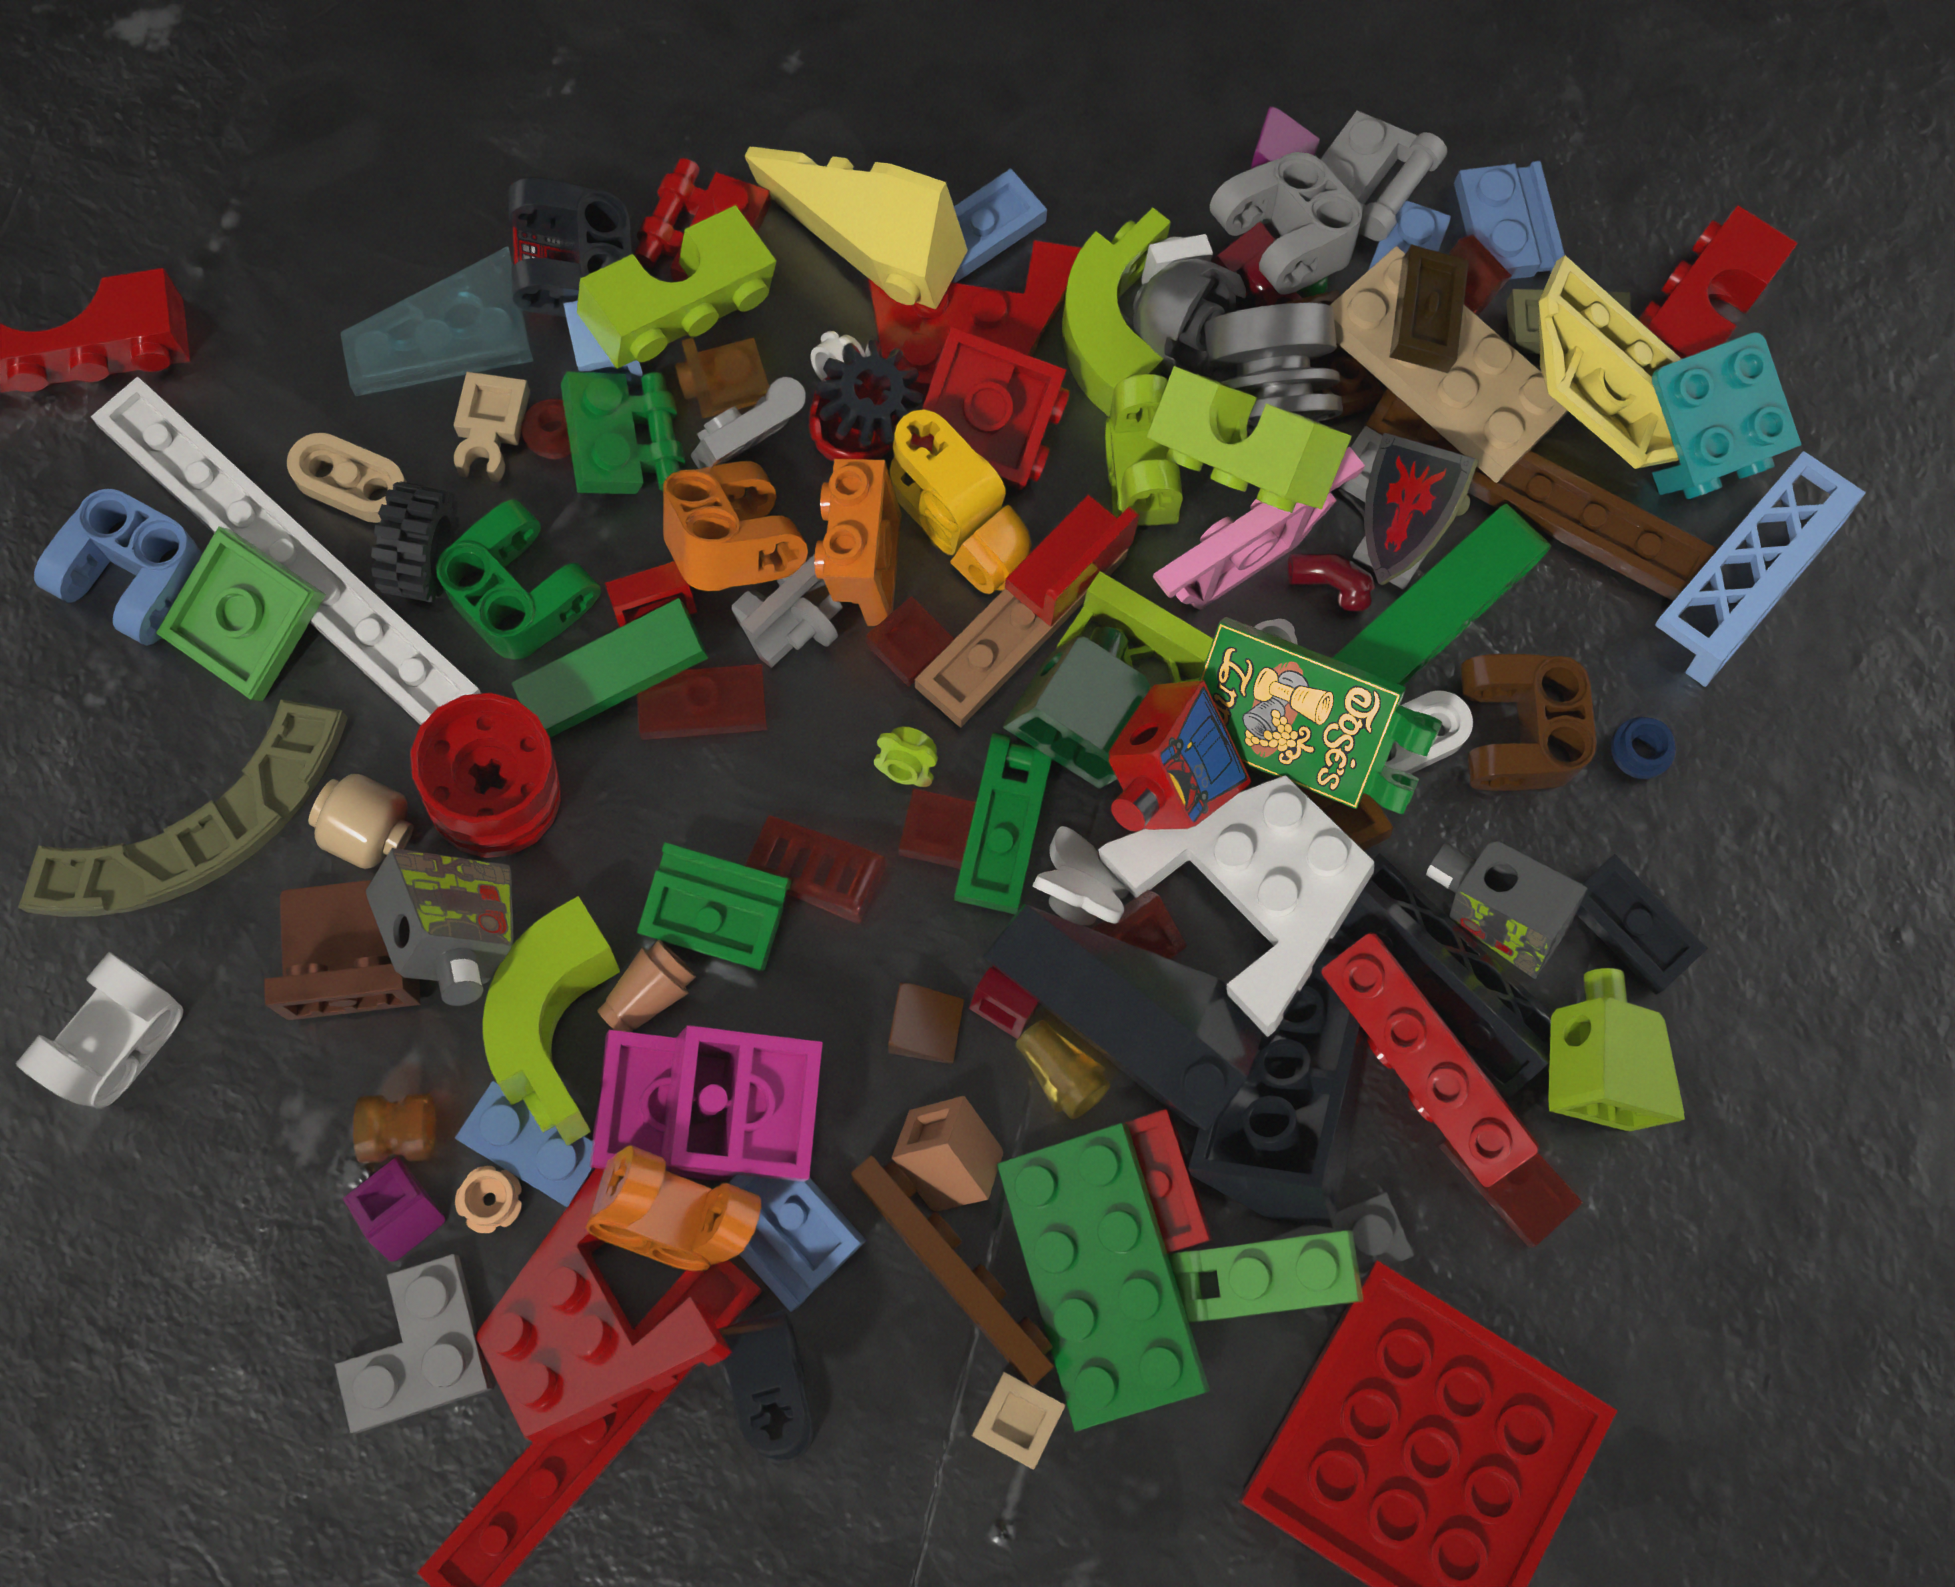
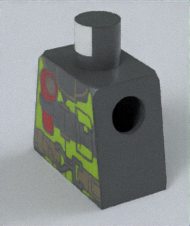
M1491 841L1478 860L1473 859L1449 843H1445L1433 859L1426 873L1427 876L1456 893L1449 918L1457 926L1534 979L1537 978L1568 932L1588 889L1582 884L1499 841Z
M392 848L366 889L368 902L397 973L407 978L438 981L442 1000L449 1005H467L481 997L483 994L482 984L487 983L491 979L500 963H502L511 950L513 943L510 865Z

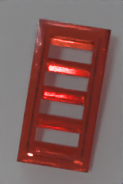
M770 815L745 864L746 867L792 880L787 894L859 925L886 868L884 856ZM781 837L790 841L776 870L765 865L778 838ZM804 847L811 850L812 853L800 878L790 875V871L801 848ZM826 856L835 860L824 885L821 886L812 882ZM847 866L858 871L846 895L836 891Z

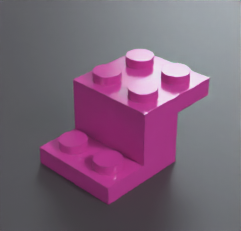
M686 1026L676 1038L609 1030L606 1034L589 1168L605 1169L608 1159H612L618 1152L632 1145L664 1158L666 1162L665 1171L684 1178L724 1182L734 1175H745L801 1182L809 1180L823 1042L696 1026Z

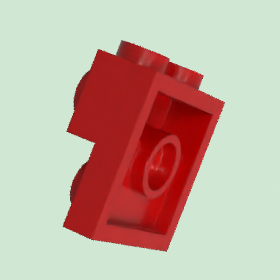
M951 326L921 410L935 412L944 418L977 454L990 463L1005 486L1020 491L1026 486L1028 479L1037 482L1045 466L1050 447L1042 445L1041 441L1048 422L1057 425L1064 412L1070 390L1061 387L1066 369ZM913 432L910 447L915 449L924 447L931 455L936 456L932 450L934 436L929 433L921 438Z

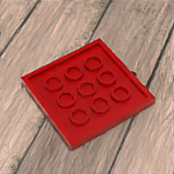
M1378 1260L1374 1261L1368 1274L1360 1282L1363 1301L1349 1303L1238 1502L1369 1587H1527L1618 1410Z

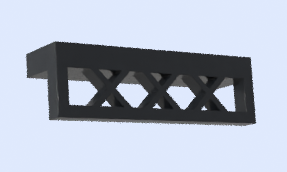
M1379 853L1372 859L1374 861V873L1333 939L1347 950L1365 935L1375 933L1507 1102L1550 1062L1552 1013ZM1372 879H1375L1393 898H1390ZM1427 930H1429L1437 939H1439L1440 942H1441V944L1438 943V942L1427 932ZM1475 975H1477L1484 983H1486V984L1488 985L1489 989L1486 988V987L1475 977ZM1524 1020H1525L1531 1027H1533L1545 1040L1543 1041L1536 1033H1534V1032L1525 1024Z

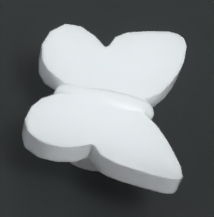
M1061 826L1057 829L1050 844L1051 861L1057 870L1038 874L1033 887L1051 895L1049 904L1053 911L1063 919L1079 925H1091L1096 921L1097 917L1107 922L1118 923L1124 913V906L1120 899L1125 898L1129 890L1099 860L1098 852L1092 844L1074 830Z

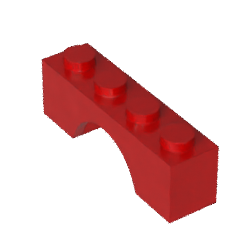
M164 268L101 278L97 292L90 304L77 317L59 327L44 331H20L0 323V393L15 390L35 392L44 389L47 385L75 380L95 382L103 380L111 374L135 370L155 372L163 370L171 364L190 361L184 301Z

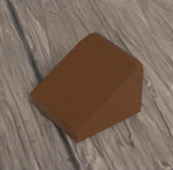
M900 982L888 1044L889 1053L953 1064L964 999L919 985Z

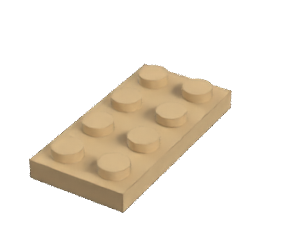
M1395 246L1329 305L1333 307L1336 342L1462 454L1478 459L1477 467L1497 483L1566 415L1568 410L1548 394L1542 372L1465 305L1463 306L1458 358L1448 373L1389 358L1402 258L1405 255L1402 250Z

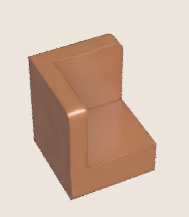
M961 1096L909 1110L891 1158L913 1183L928 1207L933 1211H942L988 1200L998 1172L997 1163L1001 1162L1003 1150L966 1097Z

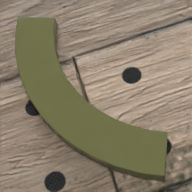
M281 699L273 722L261 745L247 765L241 770L244 774L215 803L211 800L188 817L163 829L165 833L129 845L120 843L94 848H56L38 845L19 908L27 913L59 917L101 916L130 912L167 902L195 891L227 874L258 852L277 835L305 804L322 779L337 750L348 717L343 710Z

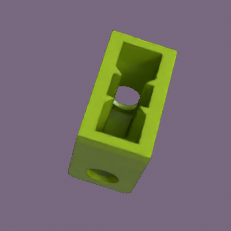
M1603 968L1586 972L1583 975L1586 1001L1558 1008L1551 1016L1549 1111L1625 1131H1634L1685 1120L1664 1018L1659 1012L1627 1003L1625 978L1622 970Z

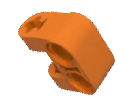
M739 461L715 465L711 468L681 470L672 473L663 483L664 541L683 579L690 586L704 591H720L734 586L774 581L791 576L805 563L808 555L807 544L794 522L784 516L765 517L774 507L777 496L773 484L759 464L752 461ZM745 488H748L746 491V497H743L745 494Z
M632 1145L618 1152L612 1159H608L586 1225L587 1231L593 1236L664 1264L690 1271H704L712 1265L727 1261L739 1255L749 1243L760 1216L761 1199L759 1195L729 1183H723L711 1189L665 1171L666 1162L664 1158Z

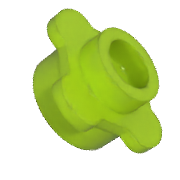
M897 727L891 733H883L879 736L877 745L881 748V753L877 754L874 759V765L879 771L900 784H914L919 787H928L932 784L934 776L930 772V768L936 765L938 756L937 747L929 736L910 727Z

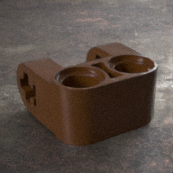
M1487 654L1472 657L1461 663L1463 697L1474 702H1517L1520 743L1485 745L1468 752L1471 787L1489 791H1521L1562 787L1570 782L1591 761L1596 752L1591 683L1587 671L1579 662L1564 656ZM1542 684L1556 687L1562 693L1564 702H1557L1549 698L1545 694ZM1547 743H1557L1564 747L1568 752L1570 762H1562L1554 758L1549 751Z

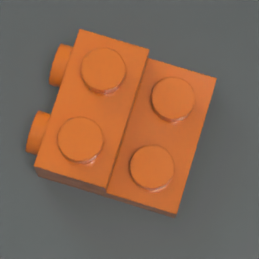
M834 459L833 474L829 482L823 483L821 489V516L823 520L828 521L824 540H818L815 547L814 565L817 579H824L833 602L859 604L867 626H892L902 513L885 460Z

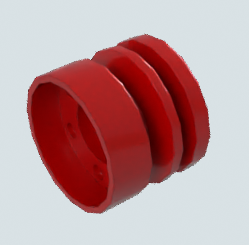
M493 693L462 695L438 707L419 727L410 751L412 778L439 835L459 851L484 858L509 856L535 844L551 827L561 802L559 774L554 760L550 737L538 716L515 699ZM497 780L502 781L503 788L501 790L492 787L496 784ZM482 784L490 787L485 794H481L480 791Z

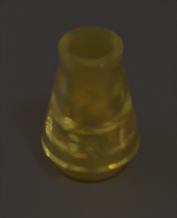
M1045 1020L1032 1025L1016 1042V1048L1025 1057L1055 1112L1063 1110L1071 1120L1076 1119L1095 1106L1109 1090L1110 1083L1102 1075L1105 1069L1104 1066L1055 1032Z

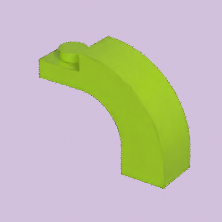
M1154 208L1137 223L1132 220L1127 222L1117 232L1111 243L1095 231L1078 253L1068 279L1062 320V340L1067 363L1082 391L1108 417H1110L1113 392L1119 382L1136 375H1161L1163 358L1130 329L1124 321L1118 306V300L1123 293L1143 274L1149 244L1160 243L1168 237L1171 222Z
M579 896L540 918L516 940L494 974L487 993L483 1014L485 1053L490 1069L500 1089L511 1106L524 1100L543 1133L555 1126L567 1146L591 1131L555 1071L551 1051L554 1030L560 1017L573 1001L590 989L620 973L609 944Z

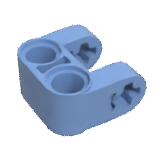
M101 489L91 493L82 501L77 511L62 526L46 547L37 562L34 571V581L38 587L69 603L77 601L87 593L110 561L136 575V577L116 605L113 614V625L116 630L148 646L162 638L156 632L203 552L184 528L175 520L121 491ZM125 521L124 526L118 531L108 534L115 524ZM178 549L176 555L170 560L159 563L161 557L166 552Z

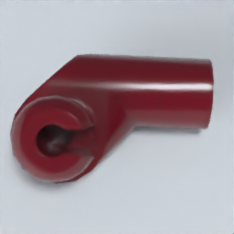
M1341 554L1289 555V584H1330L1340 589L1338 603L1344 610L1363 611L1370 607L1372 603L1370 593L1371 590L1375 589L1372 575Z

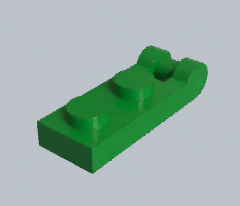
M993 732L954 901L1016 914L1019 908L1052 758L1034 747L1011 742L1012 736ZM1005 767L1028 771L1027 783L1002 778Z

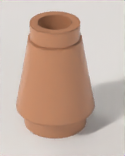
M658 940L649 950L644 947L640 949L606 998V1002L597 1011L612 1029L632 1032L687 995L689 991L686 986L696 975L671 948L661 940Z

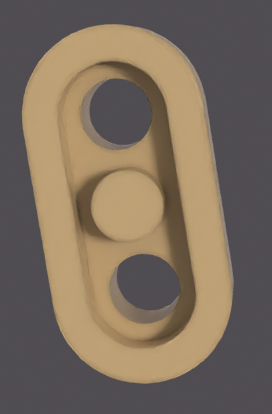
M313 433L304 436L292 446L287 457L288 472L297 487L305 495L368 522H381L378 513L381 504L386 505L385 496L373 501L369 500L370 495L377 489L393 490V484L396 482H407L400 468L393 461L327 433ZM333 466V470L329 475L316 477V473L321 467Z

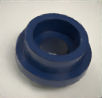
M1636 717L1627 720L1615 731L1611 740V753L1615 763L1623 772L1635 778L1650 779L1661 775L1672 764L1676 753L1675 740L1671 730L1663 722L1648 717ZM1637 741L1645 744L1649 749L1650 757L1643 758L1638 755L1633 749L1632 743Z

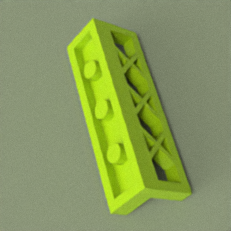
M1099 571L1086 591L1083 608L1058 643L1057 649L1076 636H1082L1093 620L1101 626L1119 630L1127 637L1128 642L1137 647L1128 649L1127 646L1122 659L1130 667L1133 668L1132 661L1155 657L1167 665L1171 683L1199 681L1213 638ZM1179 673L1188 677L1190 680L1181 681ZM1243 763V765L1246 768L1250 769L1251 771L1255 772L1256 774L1260 775L1266 780H1268V778L1271 775L1269 773H1266L1264 771H1261L1257 768H1254Z

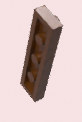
M871 1155L851 1172L852 1180L1027 1385L1034 1386L1054 1367L1044 1356L1053 1348L1044 1334L1027 1316L1018 1323L1012 1319L999 1303L1007 1295L1003 1287L981 1263L971 1271L954 1251L962 1243L961 1239L936 1211L926 1219L909 1199L917 1192L916 1187L892 1160L882 1168Z

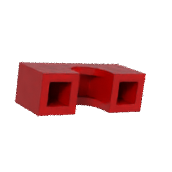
M1737 205L1723 225L1712 220L1691 249L1700 255L1693 266L1682 260L1661 289V291L1669 295L1663 306L1661 307L1652 301L1638 320L1681 359L1724 344L1737 326L1718 314L1709 300L1715 299L1727 302L1746 314L1798 243Z

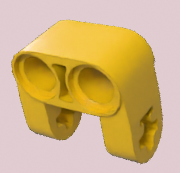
M915 410L902 417L897 424L894 434V458L889 470L897 501L923 528L927 536L940 550L953 556L976 530L1001 510L1006 494L1005 486L990 463L977 454L940 415L928 410ZM914 432L921 438L929 433L934 436L932 450L936 456L931 455L924 447L918 449L910 447L911 433ZM906 472L915 481L910 486L904 484Z

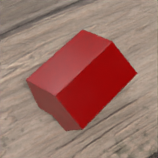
M675 561L605 583L619 627L678 598L686 605L689 614L697 612L690 586L683 579ZM681 592H682V595L675 596V597H672V598H669V599H666V600H663V601H659V602H656V603H653V604H650V605H647V606H644V607H640V608H637V609H634V610H631V611H628V612H624V613H623L624 610H627V609H630V608H633V607H637V606H640V605H643V604H646V603H649V602H653V601H656V600H659V599H662V598H665V597H669V596H672V595H675V594H678V593H681Z

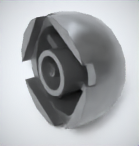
M1194 258L1168 264L1138 290L1133 303L1134 333L1163 358L1161 373L1170 377L1174 366L1196 374L1203 368V373L1212 375L1218 369L1208 365L1204 326L1206 321L1234 312L1236 295L1246 299V288L1241 276L1212 262Z

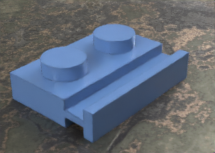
M1534 161L1530 167L1516 168L1515 164L1459 170L1454 186L1478 283L1535 277L1536 273L1550 270L1552 272L1556 261L1565 254L1541 162Z
M736 1175L729 1182L731 1185L759 1195L761 1199V1211L757 1226L740 1256L790 1312L799 1308L806 1298L819 1288L867 1241L810 1177L809 1180L801 1182Z

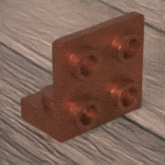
M372 880L288 889L281 892L283 976L264 978L265 1005L287 1020L421 1005L419 979L403 977L393 967L366 895V889Z

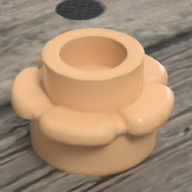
M493 1166L478 1167L468 1174L461 1187L458 1188L455 1197L456 1210L460 1216L466 1217V1223L470 1229L478 1233H492L496 1230V1227H508L518 1218L522 1209V1203L518 1200V1195L521 1194L522 1187L518 1178L507 1170L499 1172ZM488 1193H493L496 1196V1201L491 1206L484 1204V1197Z

